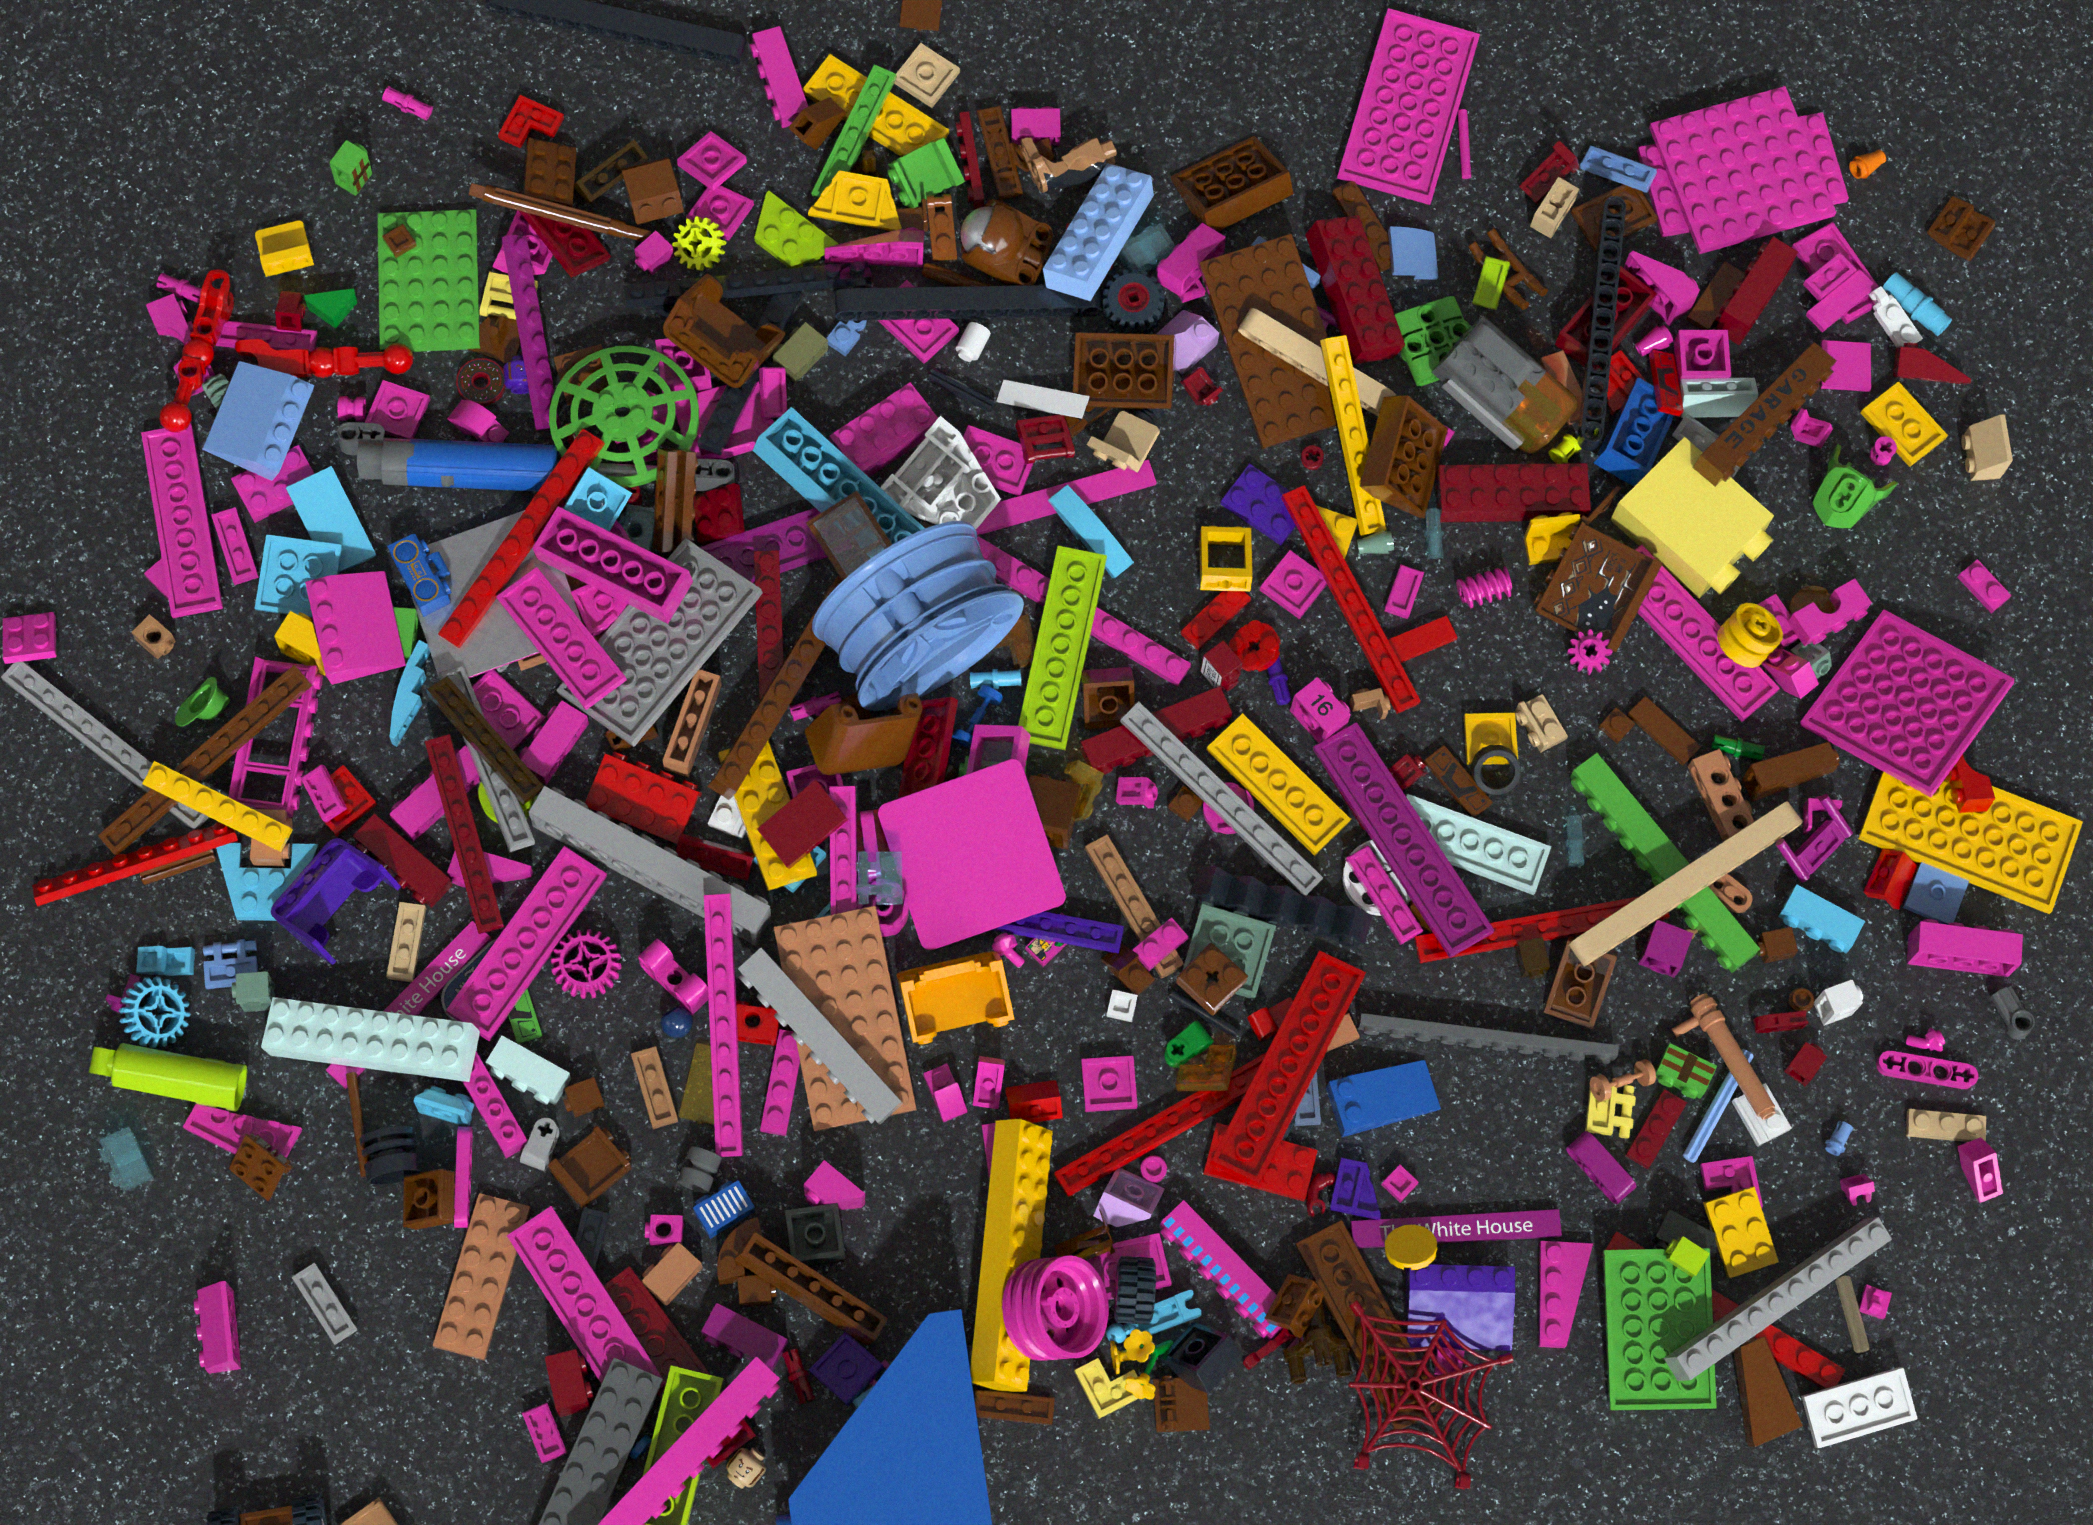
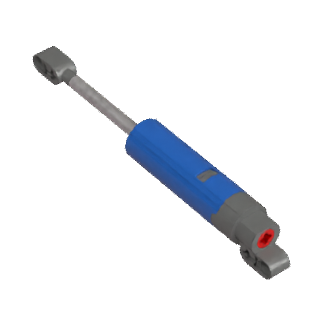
M347 422L341 424L337 430L341 451L348 455H357L359 478L382 479L383 485L539 491L559 463V453L555 445L386 438L384 428L376 423ZM697 459L698 466L694 477L696 491L708 492L735 483V471L731 462L719 459ZM600 463L597 470L603 475L615 477L638 475L635 465ZM646 465L647 471H650L657 467L653 465Z

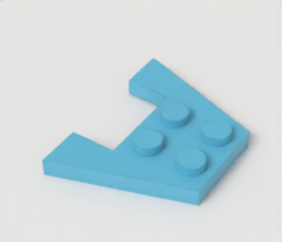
M229 843L217 847L236 919L276 921L271 915L272 905L317 855L319 844H292L291 868H241V843Z

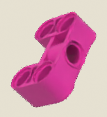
M659 939L654 940L638 956L639 963L644 971L662 985L691 1015L709 1000L708 986L696 974L693 973L690 976L674 961L672 952ZM679 976L682 978V981L678 985H672L669 983L670 979Z

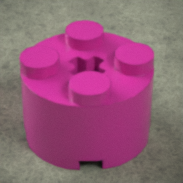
M877 879L860 891L857 899V910L876 906L882 937L898 934L905 926L909 914V900L901 886L892 880ZM881 905H886L885 911L879 910Z

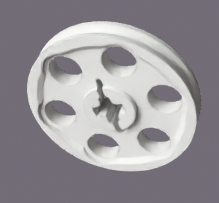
M1372 840L1367 841L1354 849L1350 855L1369 845L1385 872L1389 873L1388 877L1408 906L1411 898ZM1346 861L1343 870V886L1348 898L1355 906H1358L1367 913L1381 916L1374 904L1368 905L1363 902L1362 895L1366 891L1361 883H1353L1349 879V873L1352 872V869Z

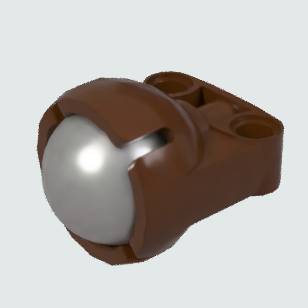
M992 199L983 207L972 211L964 220L961 227V257L970 266L983 271L1008 286H1031L1036 281L1049 252L1053 239V230L1048 224L1039 223L1005 202ZM1036 232L1040 235L1041 240L1036 237ZM1019 274L1024 278V283L1020 281Z

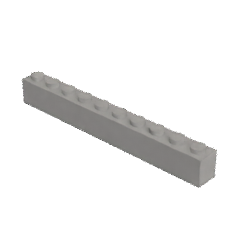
M1879 1217L1863 1219L1664 1358L1677 1381L1692 1380L1891 1241L1892 1238Z

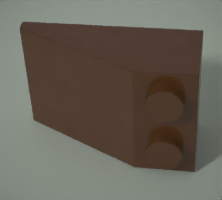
M1569 936L1544 1013L1593 1029L1618 952L1610 950L1590 964L1583 966L1568 946L1576 938Z

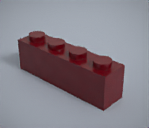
M373 814L353 835L357 843L355 848L366 855L372 856L375 861L394 875V879L402 889L408 887L413 892L411 896L419 904L424 905L426 903L432 908L453 886L448 876L376 814Z

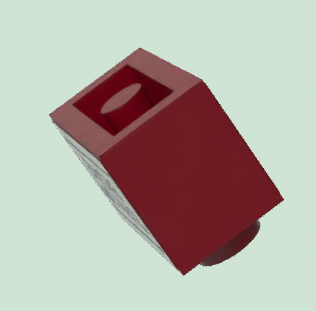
M1223 640L1204 654L1200 672L1214 688L1220 686L1222 691L1225 689L1230 691L1239 683L1238 679L1241 675L1242 662Z

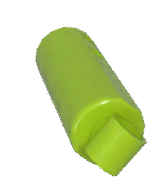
M121 1043L117 1051L94 1047L89 1067V1073L111 1077V1084L115 1087L193 1101L199 1105L221 1107L230 1111H237L239 1109L247 1081V1066L244 1064L226 1063L223 1060L212 1058L203 1059Z

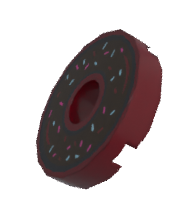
M476 358L468 361L460 368L457 374L456 386L462 399L476 402L483 407L491 405L496 400L498 401L506 390L503 369L496 362L487 358ZM479 378L488 380V384L482 388L477 387L474 383Z

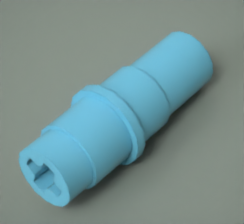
M1898 272L1894 273L1883 285L1882 288L1901 304V307L1911 315L1912 320H1917L1935 335H1940L1951 323L1952 319L1933 302L1934 298L1931 296L1927 297Z

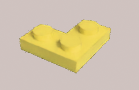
M1099 1358L1074 1371L1098 1419L1139 1399L1125 1389L1127 1377H1138L1135 1370L1110 1382Z

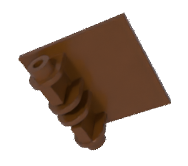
M598 344L553 357L560 381L577 362L590 354L602 350V345ZM595 359L580 368L568 380V383L580 386L591 374L603 368L601 359ZM606 375L595 380L587 389L599 394L604 388L609 386ZM564 392L567 405L572 404L574 395Z
M246 1134L229 1170L269 1202L283 1173L287 1174L293 1166L290 1164V1160L286 1159L283 1155L279 1154L277 1156L279 1152L277 1149L270 1152L273 1146L271 1144L268 1145L260 1135Z
M1163 1376L1162 1379H1153V1385L1156 1388L1154 1392L1156 1433L1210 1430L1207 1393L1190 1387L1181 1378Z

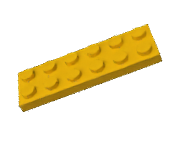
M829 54L802 90L806 97L816 103L828 97L832 98L847 112L842 120L847 121L867 77ZM889 92L868 136L902 157L937 138L945 139L949 135V129Z
M1243 713L1206 749L1314 856L1351 820Z
M767 741L733 797L767 890L769 891L817 876V871L810 852L792 868L788 869L757 830L758 827L790 801L770 744ZM730 749L718 753L721 763Z

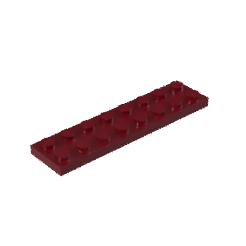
M630 1266L603 1285L666 1383L671 1366L710 1375ZM666 1385L661 1387L657 1393L661 1400L663 1398ZM744 1419L739 1423L743 1426L732 1439L727 1436L721 1442L724 1446L723 1449L713 1459L710 1456L705 1459L712 1469L756 1437Z

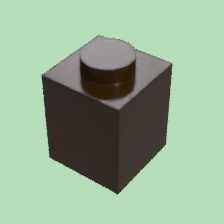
M1543 937L1520 941L1516 944L1514 950L1521 978L1529 976V979H1538L1543 977L1550 967Z

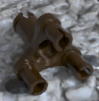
M1321 1302L1302 1337H1297L1283 1351L1284 1361L1288 1363L1290 1381L1295 1385L1307 1382L1308 1378L1306 1377L1303 1359L1313 1355L1315 1356L1317 1367H1323V1358L1325 1366L1331 1365L1333 1363L1331 1356H1333L1336 1377L1343 1378L1353 1374L1348 1355L1350 1352L1349 1342L1333 1334L1331 1327L1326 1325Z

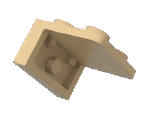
M1121 411L1117 415L1104 441L1091 436L1087 445L1094 450L1093 455L1103 461L1107 459L1112 460V464L1124 471L1128 468L1138 473L1160 430L1151 423Z

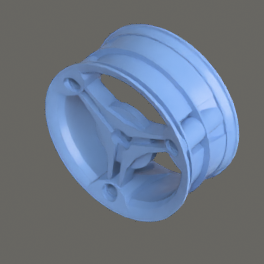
M950 521L928 527L896 542L857 568L821 604L814 616L812 631L818 639L825 641L828 646L832 647L839 654V663L843 670L856 674V690L861 706L866 710L880 711L897 707L898 700L906 694L918 693L920 698L973 666L989 653L1013 628L1021 616L1024 602L1017 592L1011 591L1006 585L996 583V568L991 561L984 559L979 542L977 541V532L973 525L965 521Z

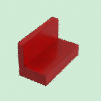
M1882 849L1864 893L1870 898L1886 900L1893 909H1900L1917 871V865L1904 851Z
M1056 1080L1005 1088L1010 1120L1022 1119L1035 1123L1063 1118L1061 1096Z

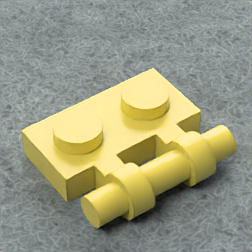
M1626 1085L1624 1086L1623 1094L1617 1093V1088L1613 1086L1611 1087V1097L1602 1102L1597 1101L1591 1089H1589L1585 1131L1611 1136L1613 1134V1126H1618L1620 1128L1619 1137L1629 1138L1630 1129L1633 1128L1634 1121L1631 1119L1632 1106H1635L1636 1097L1633 1096L1634 1087ZM1616 1103L1622 1105L1621 1117L1614 1116Z

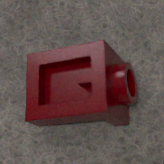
M1406 754L1389 769V772L1403 792L1421 776L1428 774L1425 769L1427 765L1418 754L1415 756L1413 754Z

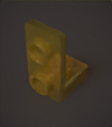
M1077 760L1068 763L1064 772L1072 776L1071 779L1077 783L1085 784L1075 816L1076 822L1085 820L1091 815L1094 808L1092 803L1102 788L1103 783L1101 780L1104 773Z

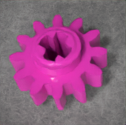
M1589 629L1586 637L1582 632H1578L1579 641L1571 639L1570 644L1575 648L1568 649L1567 654L1574 655L1570 660V664H1579L1577 672L1587 668V674L1590 675L1592 668H1595L1600 673L1602 671L1601 663L1609 665L1610 661L1605 656L1612 655L1613 651L1605 648L1609 645L1610 640L1602 642V632L1598 633L1595 637L1593 636L1592 629ZM1589 647L1593 648L1594 655L1596 656H1586V650L1584 648H1586L1587 650L1589 649Z

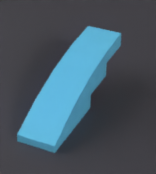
M1065 485L1048 499V502L1076 539H1080L1089 552L1107 555L1105 569L1112 578H1116L1134 563L1105 525L1068 485Z
M420 640L406 664L394 701L390 739L396 747L422 706L421 698L417 693L426 680L425 672L421 668L428 658L430 650L428 644Z

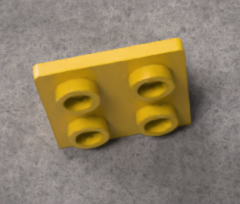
M1570 512L1559 514L1558 517L1548 518L1546 515H1541L1533 518L1524 535L1528 564L1559 562L1557 558L1563 547L1568 549L1572 542L1568 537L1574 526H1578L1581 520L1580 514L1573 515Z

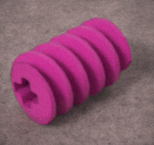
M1506 566L1503 567L1502 571L1499 568L1494 569L1493 574L1490 571L1484 572V577L1478 573L1474 579L1471 576L1466 577L1465 583L1462 579H1458L1456 582L1461 602L1467 603L1470 608H1473V600H1476L1480 606L1483 605V597H1486L1488 602L1492 603V595L1494 594L1498 600L1502 599V592H1505L1508 598L1511 597L1512 583Z

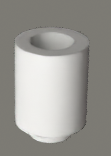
M969 322L956 347V351L959 353L958 356L967 362L978 360L991 334L990 331L981 324Z

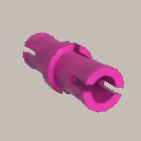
M390 86L385 89L382 96L383 101L401 108L402 112L412 113L426 121L433 111V106L415 99L411 94L401 93Z
M165 273L160 274L158 280L162 281V283L157 282V288L172 292L180 299L187 298L200 303L201 288L191 285L188 280H179Z
M836 691L816 698V696L810 697L811 700L790 705L789 708L791 715H793V721H797L812 715L820 716L830 705L840 702L841 698L839 697V692Z

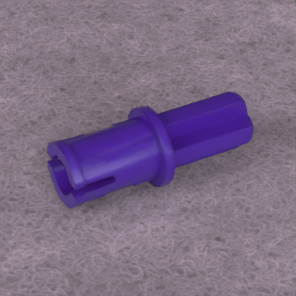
M1279 656L1276 662L1267 669L1270 678L1268 683L1272 685L1277 704L1286 705L1291 701V696L1286 682L1288 676L1283 672Z

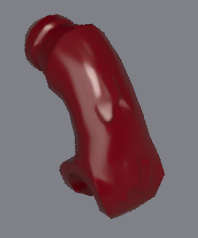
M1318 1172L1309 1185L1307 1191L1308 1215L1314 1217L1313 1206L1319 1207L1320 1212L1324 1213L1326 1206L1322 1200H1319L1318 1193L1320 1190H1324L1327 1185L1335 1183V1176L1332 1172H1326L1325 1174Z

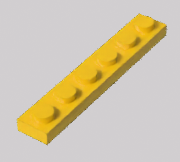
M155 761L142 783L279 852H282L293 831L292 828Z

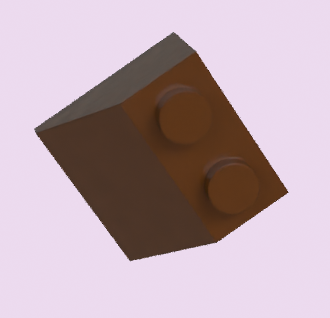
M669 157L621 169L631 212L636 224L684 212Z
M1131 667L1082 671L1081 695L1085 729L1119 727L1123 725L1120 720L1135 706L1134 678Z

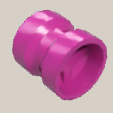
M339 396L338 420L347 421L353 417L356 421L364 422L366 417L365 397H356L353 400L348 396Z

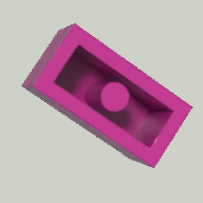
M1049 106L1042 107L1041 109H1030L1028 107L1011 109V142L1021 145V139L1031 138L1033 143L1048 138L1052 146H1060V109H1054Z

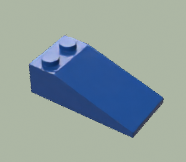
M1639 377L1635 380L1594 461V464L1634 487L1650 472L1674 415L1658 411L1653 385Z
M1425 1060L1330 1081L1326 1088L1341 1137L1441 1109Z

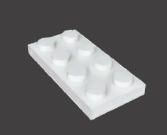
M1902 1367L1801 1396L1816 1448H1822L1917 1419L1905 1371Z

